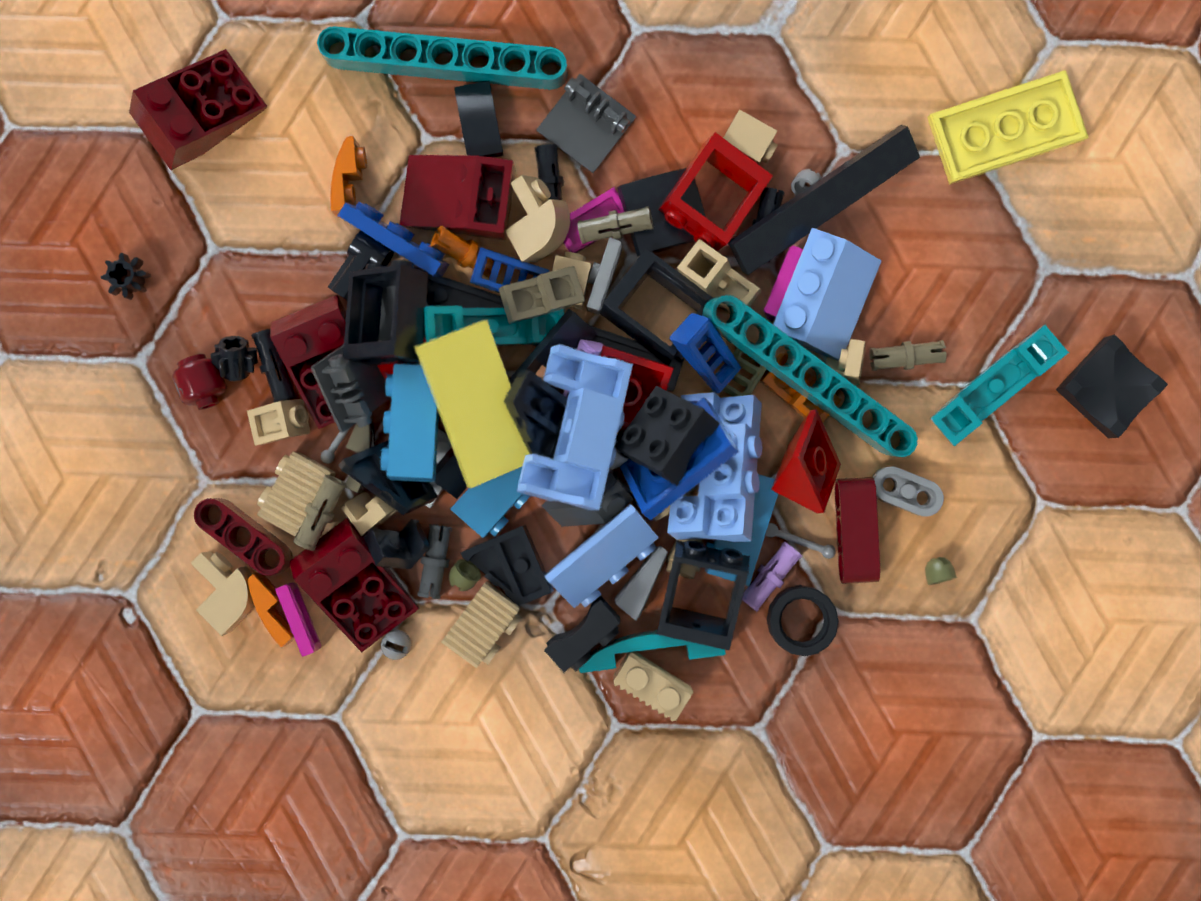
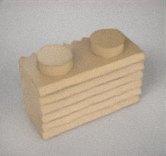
M293 451L290 456L284 455L277 465L275 474L279 475L272 488L266 487L257 503L261 509L257 516L296 537L307 515L305 508L308 503L313 502L324 480V476L330 475L334 477L336 472L300 452Z
M486 581L444 637L442 643L475 668L479 666L481 661L488 665L501 648L495 642L503 632L510 636L521 621L522 617L517 612L522 606L516 605L502 591Z
M636 651L627 652L613 675L615 686L620 685L621 690L626 689L627 694H633V698L639 697V701H645L646 706L651 705L652 710L658 709V714L664 713L665 718L670 717L671 722L678 719L693 694V689L690 685Z

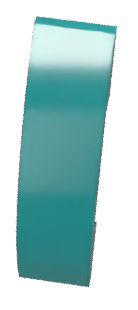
M424 307L426 342L479 321L487 320L496 346L539 344L564 315V309L509 324L504 308Z
M1043 325L983 371L930 419L953 446H956L978 428L982 421L1034 378L1044 374L1069 352L1050 329Z
M658 630L623 636L610 641L604 647H598L590 654L592 657L579 671L580 673L616 669L615 654L686 645L687 656L690 660L726 655V652L720 648L657 635Z

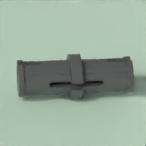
M429 524L428 542L430 547L426 551L425 556L421 557L420 563L424 565L417 596L429 598L430 596L432 599H440L444 569L449 567L450 560L446 559L452 527Z

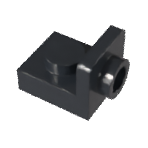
M411 519L401 531L372 528L364 537L374 563L378 567L411 569L430 547L419 520Z

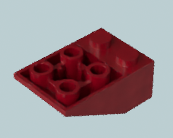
M225 49L133 90L129 113L169 169L173 170L202 156L266 110L267 105Z
M409 155L399 225L430 231H438L437 229L440 226H444L454 234L506 240L507 234L505 230L509 224L513 195L511 182L515 180L516 172L513 160L477 155Z
M338 294L271 322L270 338L318 429L335 423V420L310 367L344 345L346 310Z
M347 517L319 538L315 551L303 550L290 560L293 580L349 640L363 652L416 612L419 607L389 567H378L375 565L364 539L365 536L360 535Z

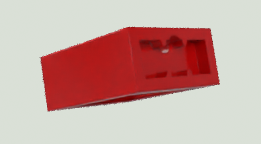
M714 132L704 142L658 210L665 214V219L672 226L685 229L694 236L695 242L700 239L718 252L728 244L773 175ZM706 161L748 192L723 230L680 199Z

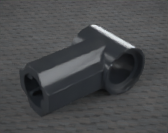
M360 230L348 248L347 259L328 288L348 300L350 271L364 270L367 264L388 266L395 252Z

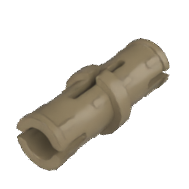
M649 206L621 213L613 210L609 211L607 216L583 221L579 220L577 222L582 244L609 237L618 240L622 239L624 234L648 229L653 230L654 228Z
M938 340L937 342L912 344L911 341L902 342L901 346L870 348V360L874 359V362L870 363L872 371H877L879 369L903 367L905 370L914 369V365L945 363L946 351H941L946 346L943 340Z
M330 475L324 476V480L313 502L307 504L305 508L307 515L293 541L298 546L310 551H315L327 523L333 521L335 515L332 512L343 489L346 487L343 481ZM327 499L316 525L312 526L324 500Z

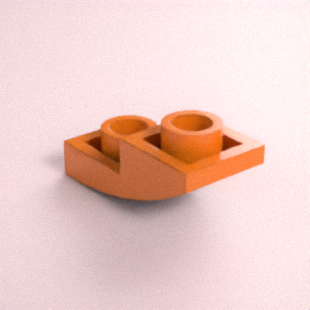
M354 136L345 138L333 170L330 200L331 212L337 218H340L337 215L345 203L356 205L354 184H349V181L363 180L362 169H367L365 147H360Z

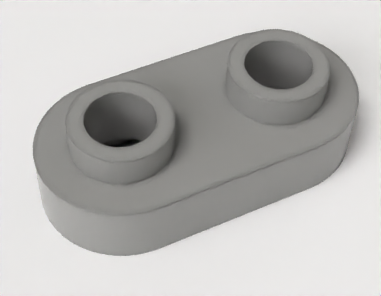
M893 466L883 467L873 475L877 498L885 503L918 516L934 515L943 505L944 496L941 488L930 480ZM886 478H891L895 483L892 491L888 492L883 487V482ZM921 491L925 492L928 496V500L924 505H920L917 502V495Z

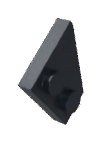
M389 440L347 457L339 464L343 472L402 515L423 507L438 497L430 482L390 480L387 477V471L381 470L382 448L389 447Z
M526 524L460 552L462 558L467 562L471 561L485 574V578L493 585L502 588L505 591V595L518 606L554 591L552 585L545 578L547 573Z

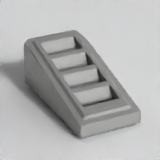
M661 545L657 546L614 598L615 604L636 621L644 609L667 557V551Z

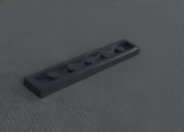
M898 126L730 240L728 244L742 272L747 275L751 274L808 235L812 228H818L919 159L920 155L908 126Z
M568 309L510 377V385L512 386L520 369H530L536 374L542 365L546 367L551 347L561 344L577 350L581 339L591 341L597 335V332L574 311ZM451 447L436 465V479L434 483L458 499L467 488V485Z

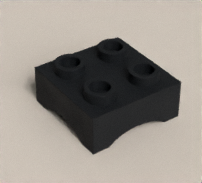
M1114 334L1104 337L1056 390L1108 439L1119 438L1135 417L1166 388L1168 383L1141 363Z
M656 386L614 447L633 462L650 469L678 486L685 476L688 462L694 451L706 438L713 435L720 423L703 408Z
M600 595L591 603L585 618L573 629L553 636L546 643L547 647L544 651L563 673L570 667L577 671L592 657L590 650L598 642L604 647L619 633L620 616Z

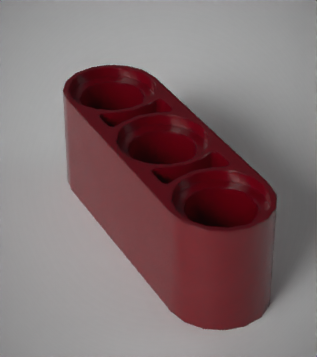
M873 477L836 479L835 512L840 581L842 584L879 582L880 551L875 480Z
M207 498L196 505L194 510L195 523L258 573L270 576L284 572L289 568L290 560H292L290 548L233 503L224 498ZM214 504L222 512L221 520L217 524L212 523L208 517V511ZM242 526L247 528L251 534V540L246 546L241 545L237 540V532ZM270 548L276 550L280 557V562L276 568L268 566L265 561V554Z

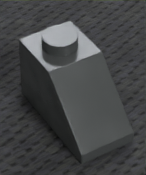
M608 471L600 510H587L559 501L548 500L541 506L561 527L606 524L615 515L619 514L633 498Z

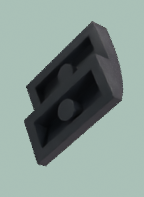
M687 168L647 177L617 188L624 212L645 208V206H649L651 210L653 230L648 229L630 233L637 257L641 256L646 248L652 253L669 250L674 246L695 242L692 234L683 228L679 229L672 226L665 219V214L658 210ZM694 178L680 199L706 217Z

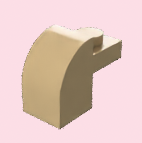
M521 175L512 181L511 185L527 215L507 228L505 232L522 262H538L554 252L564 242L570 227V213L566 201L549 200L551 196L550 191L541 179Z
M700 239L677 267L679 273L713 298L732 295L750 307L761 293L759 287L731 268L726 257ZM720 303L718 305L730 314L729 307L726 304Z
M211 551L200 553L191 564L216 590L196 611L223 636L232 632L247 617L254 606L248 585V578L252 573L247 566L237 568L232 573L229 570L232 567L231 563L218 552L214 554Z

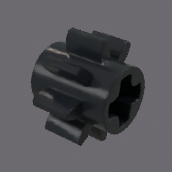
M120 253L119 260L114 262L105 261L108 268L106 274L101 276V279L111 284L108 290L110 294L116 296L122 291L124 298L132 300L133 292L147 291L144 283L145 279L151 277V274L140 269L144 263L142 259L135 257L130 262L128 255ZM128 271H130L131 276L126 277L124 282H122V276H126Z
M228 336L221 339L219 344L214 345L215 352L210 354L211 362L219 369L221 377L229 381H240L254 372V364L258 363L257 348H249V341L240 336Z

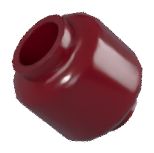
M197 354L177 363L178 368L173 372L172 378L182 403L197 405L198 410L208 409L219 404L218 397L225 393L227 385L224 377L220 376L219 369L211 362V358H206L205 354Z

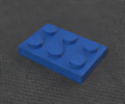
M358 201L356 206L345 203L337 215L432 276H443L450 265L442 260L445 253L431 247L429 243L422 241L419 245L412 241L415 234L398 223L395 224L390 221L388 225L381 221L384 215L366 203L363 204Z
M705 397L695 403V405L706 410L720 424L713 435L706 438L694 451L688 462L685 476L678 486L630 459L620 466L642 514L650 520L739 452L714 407Z

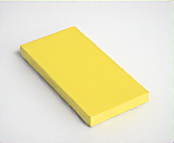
M1066 70L932 113L927 117L949 184L1058 150L1089 138Z
M487 320L479 321L415 346L414 348L467 487L473 488L522 467L525 455H529V452L504 403L511 385Z

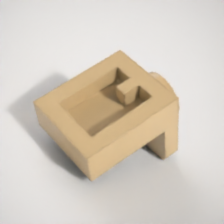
M850 339L847 349H841L840 360L827 357L826 364L852 384L859 385L865 355V341Z
M302 399L278 401L247 410L255 446L310 434L309 417Z
M367 492L357 495L341 506V509L361 536L372 528L374 529L397 512L376 496L372 499Z

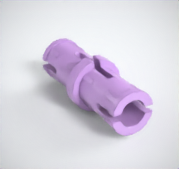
M784 541L766 566L761 565L757 571L760 573L744 591L742 600L758 612L775 588L782 587L784 584L783 578L796 562L802 558V555Z

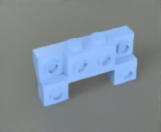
M561 344L551 347L543 380L551 386L569 391L554 459L536 454L525 455L517 492L548 501H559L587 510H600L608 470L613 465L616 457V448L614 447L616 435L624 422V412L622 409L633 364L589 354Z
M715 392L681 395L682 399L693 404L705 397L714 407L739 452L699 483L698 496L680 497L670 505L668 533L677 540L716 539L731 542L751 541L755 493L758 492L760 486L757 460L762 455V442L759 437L762 403L755 395L720 398Z

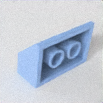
M812 228L773 325L805 349L839 361L841 349H847L880 267L881 260L846 239Z
M629 504L549 570L545 578L573 608L580 603L587 607L601 595L598 590L600 586L608 580L614 584L629 572L626 565L636 556L642 561L657 548L653 542L659 537L632 504Z

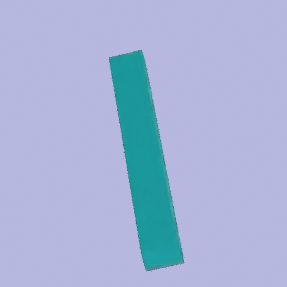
M337 26L324 29L319 34L317 40L318 49L326 62L332 68L340 70L475 83L490 81V84L548 90L558 89L563 86L568 76L566 57L559 49L553 47ZM336 42L345 43L344 49L340 53H329L332 44ZM374 45L381 47L377 56L373 58L364 56L368 47ZM406 49L417 51L414 59L410 61L400 60V55ZM443 52L453 55L452 60L445 65L435 62L436 57ZM477 56H485L489 59L487 65L482 68H475L470 64ZM513 59H519L525 63L524 67L517 72L509 71L506 68L509 61ZM553 62L561 67L560 71L555 75H547L542 72V68L547 63Z
M724 295L710 299L705 304L703 316L710 318L722 337L877 451L896 457H906L915 451L918 437L912 427L741 300L732 295ZM720 303L726 304L730 310V317L726 323L721 322L716 315V309ZM751 324L759 331V338L755 344H751L746 338V330ZM780 346L784 347L788 353V359L783 366L779 365L775 358L776 350ZM810 367L816 373V381L811 387L806 384L804 379L805 372ZM838 389H841L845 399L843 405L838 408L834 404L833 396ZM869 410L873 420L871 425L865 428L862 423V417ZM897 431L900 435V443L894 449L890 442L892 434Z

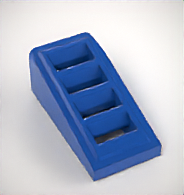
M480 247L469 283L500 293V287L510 284L514 269L520 270L517 282L526 280L527 273L536 278L550 270ZM487 259L494 261L489 280L482 278ZM501 264L507 265V269L501 285L496 283Z
M692 313L670 336V340L713 392L717 394L725 388L741 369V366L710 318ZM723 361L725 364L719 369V371L716 374H714V370Z

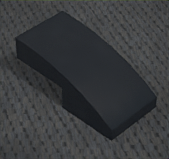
M490 81L454 87L467 155L492 158L504 156Z

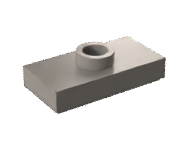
M609 237L601 264L596 262L593 264L588 283L593 284L587 304V311L599 315L602 304L606 300L622 252L623 244L619 240Z

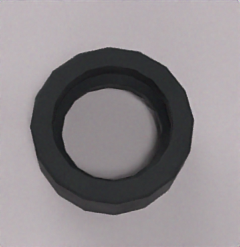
M803 585L788 587L777 594L769 605L767 614L769 633L775 642L790 654L800 656L818 654L827 648L836 636L839 623L836 607L830 598L815 588ZM794 600H811L822 611L824 619L822 630L818 636L810 641H795L788 637L782 629V612Z

